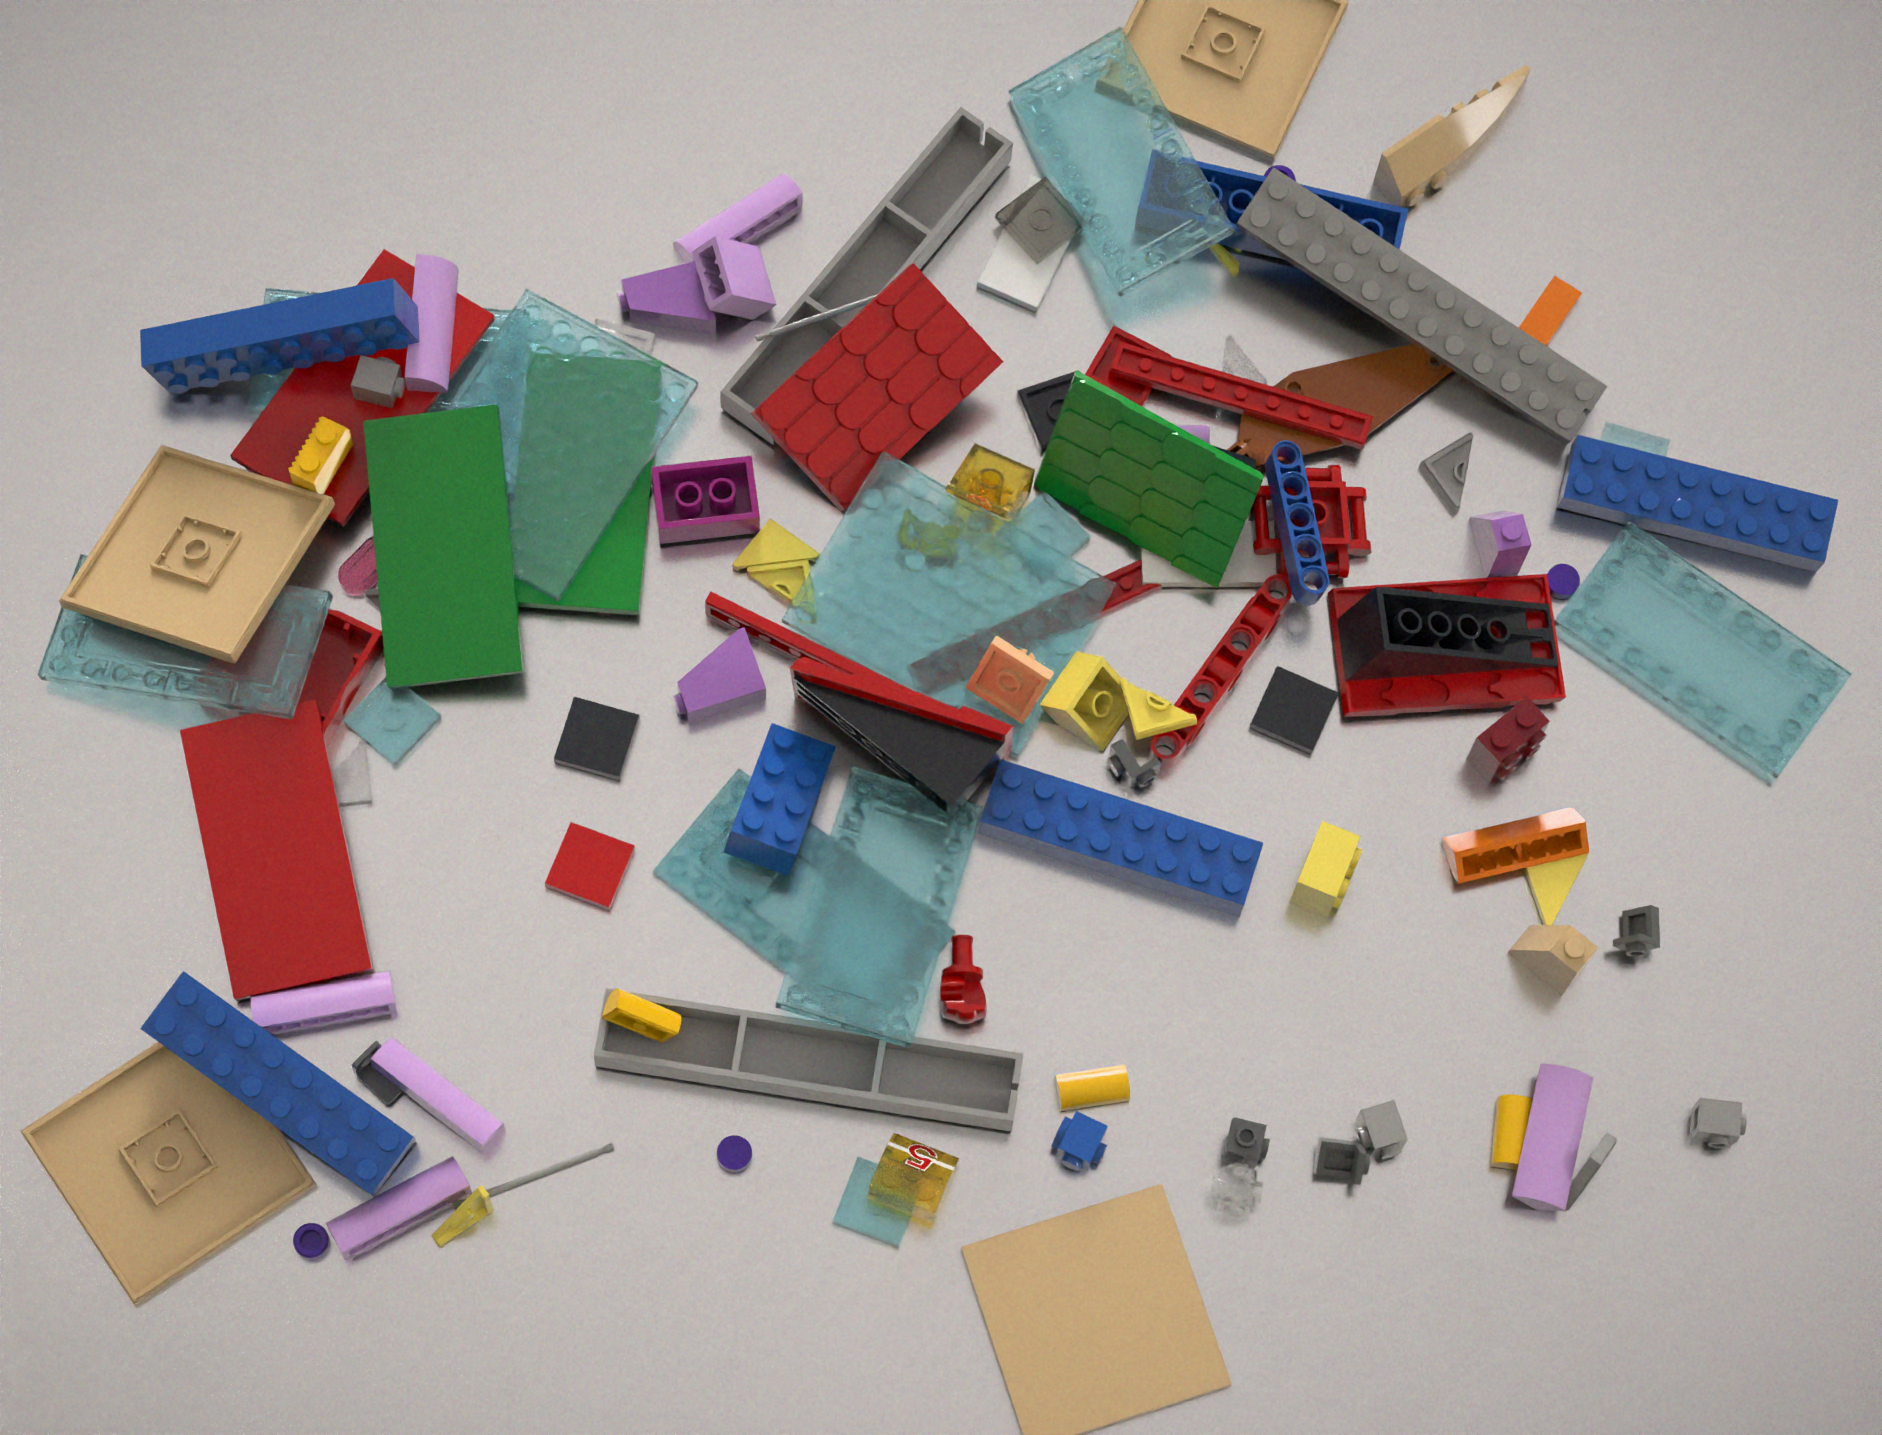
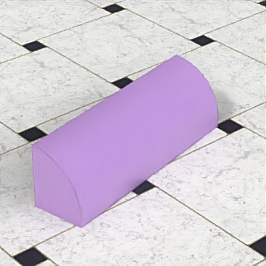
M782 173L674 241L673 246L685 262L689 263L695 261L692 251L715 236L746 243L803 206V192L788 175Z
M416 254L412 300L418 306L420 342L409 344L407 347L405 381L408 391L448 393L459 269L451 261L432 255Z
M390 970L251 996L253 1021L271 1034L397 1011Z
M392 1037L385 1042L371 1058V1067L481 1153L504 1126L503 1122Z
M1540 1064L1512 1197L1536 1210L1565 1211L1593 1077L1569 1067Z
M451 1156L327 1221L326 1225L344 1260H347L451 1205L453 1202L472 1194V1191L455 1158Z

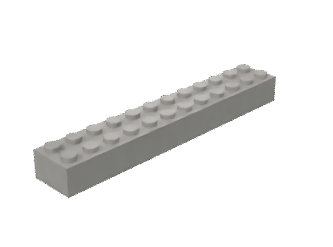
M960 107L773 329L879 294L913 263L921 269L1011 161L1013 142L989 126L985 132L984 145H982L984 122ZM865 306L765 338L720 391L721 408L774 445L776 441L750 413Z
M1274 167L1236 224L1237 229L1566 445L1573 440L1587 418L1582 412L1586 414L1591 412L1608 387Z
M606 988L594 1050V1062L597 1067L1004 1131L1012 1130L1023 1053L628 992L681 1014L682 1021L679 1033L661 1043L602 1018L606 1001L614 990Z

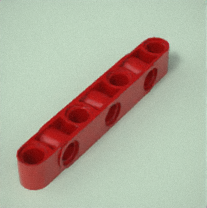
M1274 574L1265 580L1175 702V707L1189 714H1195L1197 724L1153 736L1148 751V759L1151 761L1158 758L1161 763L1160 770L1172 768L1178 762L1277 626L1281 616L1288 608L1292 597L1290 582L1287 576ZM1279 590L1285 597L1276 599L1269 594V591ZM1232 642H1244L1248 648L1246 650H1237L1232 646ZM1196 693H1205L1211 700L1206 703L1199 702L1194 695ZM1167 745L1172 749L1173 753L1162 755L1157 751L1156 747Z

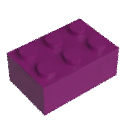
M752 455L651 467L660 544L751 534L760 531V514Z

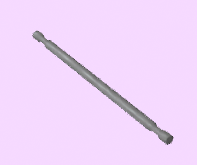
M878 294L773 329L770 332L755 335L756 341L758 342L769 336H776L865 306Z
M613 1143L486 1191L489 1196L572 1166L593 1158L600 1153L614 1150ZM466 1199L462 1201L458 1200L456 1202H453L452 1204L454 1210L457 1209Z

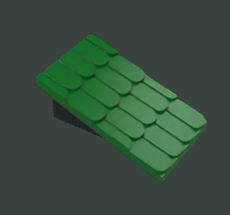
M1076 370L1037 471L1034 485L1038 486L1042 492L1078 509L1080 514L1130 538L1134 544L1170 561L1172 566L1218 588L1263 481V474L1256 470V459L1210 445Z

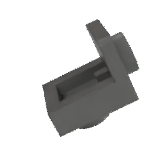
M1123 739L1110 746L1109 758L1107 759L1108 764L1116 776H1122L1129 789L1138 784L1140 787L1147 786L1157 779L1161 766L1158 758L1139 766Z
M1648 905L1622 911L1623 937L1613 939V947L1625 951L1628 956L1634 957L1646 955L1647 950L1660 948L1658 907Z
M1234 1117L1231 1120L1225 1151L1243 1156L1241 1165L1255 1168L1259 1158L1265 1160L1270 1142V1139L1264 1138L1267 1125Z
M1319 1137L1313 1169L1314 1173L1322 1176L1347 1178L1353 1184L1361 1185L1362 1176L1368 1174L1370 1166V1156L1366 1154L1362 1144L1356 1141Z

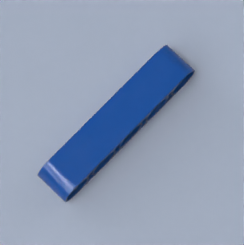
M1283 440L1273 447L1265 462V471L1292 595L1298 603L1304 606H1311L1316 604L1329 585V575L1302 452L1294 442ZM1277 457L1285 458L1289 465L1282 464ZM1284 488L1292 489L1296 496L1287 494ZM1290 519L1299 520L1303 527L1295 526ZM1297 550L1307 552L1310 558L1301 557ZM1304 581L1312 582L1317 590L1307 588Z

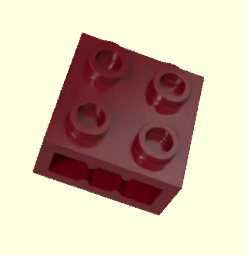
M1525 697L1476 737L1466 760L1488 784L1497 777L1503 780L1515 770L1516 766L1514 764L1522 756L1527 760L1541 748L1540 743L1547 736L1544 732L1550 721L1528 697Z

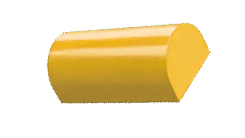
M619 988L614 989L608 997L602 1014V1018L661 1043L679 1033L682 1021L681 1014Z
M1125 1065L1059 1074L1054 1077L1060 1111L1130 1100V1086Z
M1513 1094L1498 1096L1490 1167L1518 1170L1533 1101L1531 1098Z

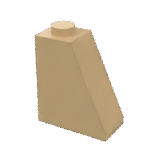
M1530 925L1508 952L1563 995L1584 970L1598 947L1571 925Z

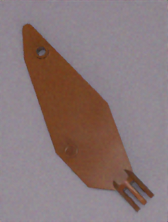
M1411 344L1295 371L1273 387L1371 415L1373 419L1368 432L1370 434L1454 370L1416 345ZM1431 363H1437L1439 366H1433ZM1242 414L1238 440L1226 450L1256 459L1257 469L1259 466L1265 465L1273 447L1283 440L1294 442L1300 448L1302 456L1344 446L1345 444ZM1277 457L1279 461L1286 460L1283 457Z

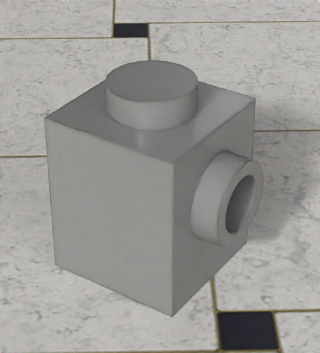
M361 355L351 388L354 399L393 408L396 397L401 398L404 393L406 381L405 378H402L400 365L396 364L393 360L385 357L374 359Z
M1700 1098L1693 1106L1691 1140L1708 1142V1145L1714 1148H1728L1729 1145H1733L1740 1138V1135H1744L1746 1131L1747 1116L1742 1114V1103Z
M1395 1100L1361 1109L1357 1116L1360 1126L1357 1129V1137L1364 1149H1368L1370 1157L1380 1155L1382 1159L1401 1153L1400 1148L1404 1147L1408 1138Z

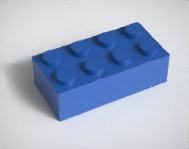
M771 723L729 834L724 853L789 876L836 746Z

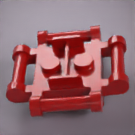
M1328 465L1327 468H1305L1324 557L1326 554H1335V561H1326L1328 575H1335L1336 578H1348V554L1366 556L1372 552L1371 542L1367 540L1364 509V502L1367 500L1366 489L1363 487H1346V481H1342L1340 465ZM1260 486L1253 503L1256 540L1253 542L1254 554L1268 555L1279 553V574L1288 577L1279 531L1278 539H1269L1266 502L1267 500H1272L1269 486ZM1284 488L1287 494L1296 496L1292 489ZM1348 502L1351 503L1354 540L1350 537ZM1290 519L1295 526L1303 527L1299 520ZM1297 550L1301 557H1309L1307 552Z

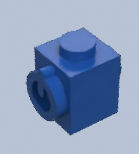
M1076 1111L1072 1119L1064 1117L1051 1147L1058 1150L1056 1156L1061 1158V1163L1066 1167L1076 1171H1080L1081 1168L1088 1171L1092 1161L1099 1164L1107 1145L1102 1143L1108 1126Z

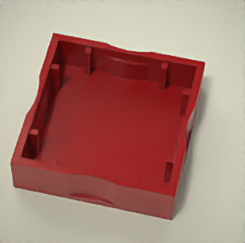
M284 585L236 663L213 657L196 685L195 692L201 704L231 718L316 699L328 748L384 649L382 631L341 611L320 606L303 593Z

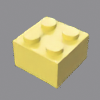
M1322 821L1290 902L1326 917L1329 916L1332 907L1339 909L1351 881L1349 879H1351L1363 849L1357 847L1361 836Z

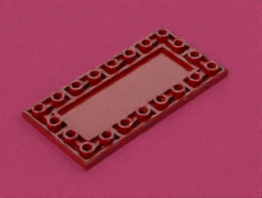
M383 249L357 285L393 278L412 299L415 267ZM457 293L449 382L495 321L494 314ZM407 347L403 349L389 348L366 356L374 359L385 357L393 360L396 364L400 365L402 378H405ZM361 355L345 357L344 360L339 362L325 361L315 363L309 368L295 367L230 454L233 461L255 474L293 485L288 468L293 467L292 462H295V457L299 456L298 451L303 450L302 445H305V440L309 439L308 434L313 433L312 429L316 428L315 423L319 422V417L323 416L348 428L353 445L323 494L332 497L335 502V506L327 518L341 527L345 526L370 492L363 421L427 413L442 393L408 391L405 384L404 393L401 398L396 397L393 408L354 399L351 383Z
M314 699L181 729L180 735L234 1000L237 1001L255 995L373 970L317 700Z

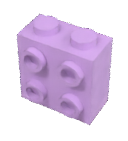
M715 236L692 251L696 263V271L700 277L705 294L704 299L709 310L754 320L777 305L758 246Z

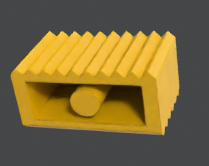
M322 416L319 417V422L315 423L316 428L312 429L313 433L308 434L309 439L305 440V445H302L303 450L298 451L299 456H296V461L292 462L293 467L288 468L294 486L324 494L353 445L348 428Z

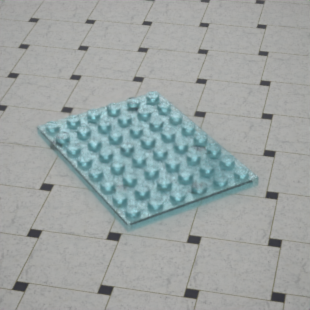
M527 288L446 410L494 404L499 406L515 578L559 602L697 390L698 381Z
M883 451L783 616L782 623L820 645L913 691L958 709L962 705L1012 725L1011 754L1018 757L1044 712L1040 703L1074 653L1080 650L1117 584L987 509L968 502L969 499ZM996 636L1019 650H1028L1026 653L1028 656L1030 653H1033L1037 662L1054 672L1024 724H1021L965 688Z

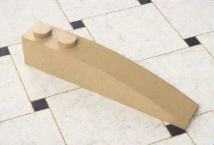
M1525 65L1497 81L1492 88V92L1489 93L1486 89L1477 92L1467 106L1463 102L1456 104L1452 107V112L1446 118H1443L1440 114L1435 116L1381 154L1373 183L1390 203L1399 207H1404L1406 204L1412 206L1423 197L1424 192L1429 188L1437 189L1443 185L1449 178V174L1479 148L1508 113L1526 84L1531 70L1529 66Z

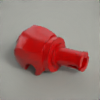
M955 935L951 937L952 965L942 970L940 985L941 1013L944 1018L959 1024H971L974 1021L986 1018L987 1015L986 997L980 983L983 979V969L973 965V937L970 935Z

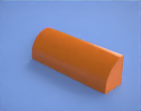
M1573 807L1442 838L1450 870L1458 883L1590 853L1586 821Z

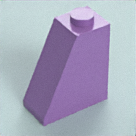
M695 261L621 279L622 292L617 293L621 312H628L631 323L706 334L716 332L715 315L713 311L709 310L705 302V294L700 277L696 271Z
M1498 511L1470 517L1469 521L1485 578L1506 577L1518 574L1532 545L1523 514Z
M745 627L738 629L677 682L678 694L673 695L679 715L685 713L688 724L766 700V687Z

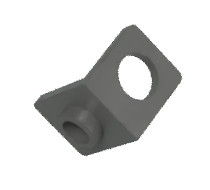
M376 1040L351 1066L354 1074L388 1105L402 1090L371 1067V1058L381 1048V1044Z

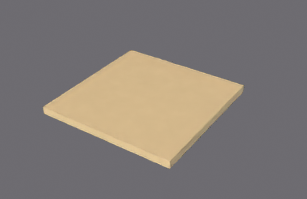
M1138 0L1097 81L1096 88L1274 163L1348 8L1349 1Z
M161 445L59 599V603L62 608L235 664L335 506V502L332 497Z
M159 1042L20 1131L134 1306L143 1302L317 1186L280 1129Z
M1162 1184L961 1246V1252L1022 1435H1081L1231 1387L1232 1383Z

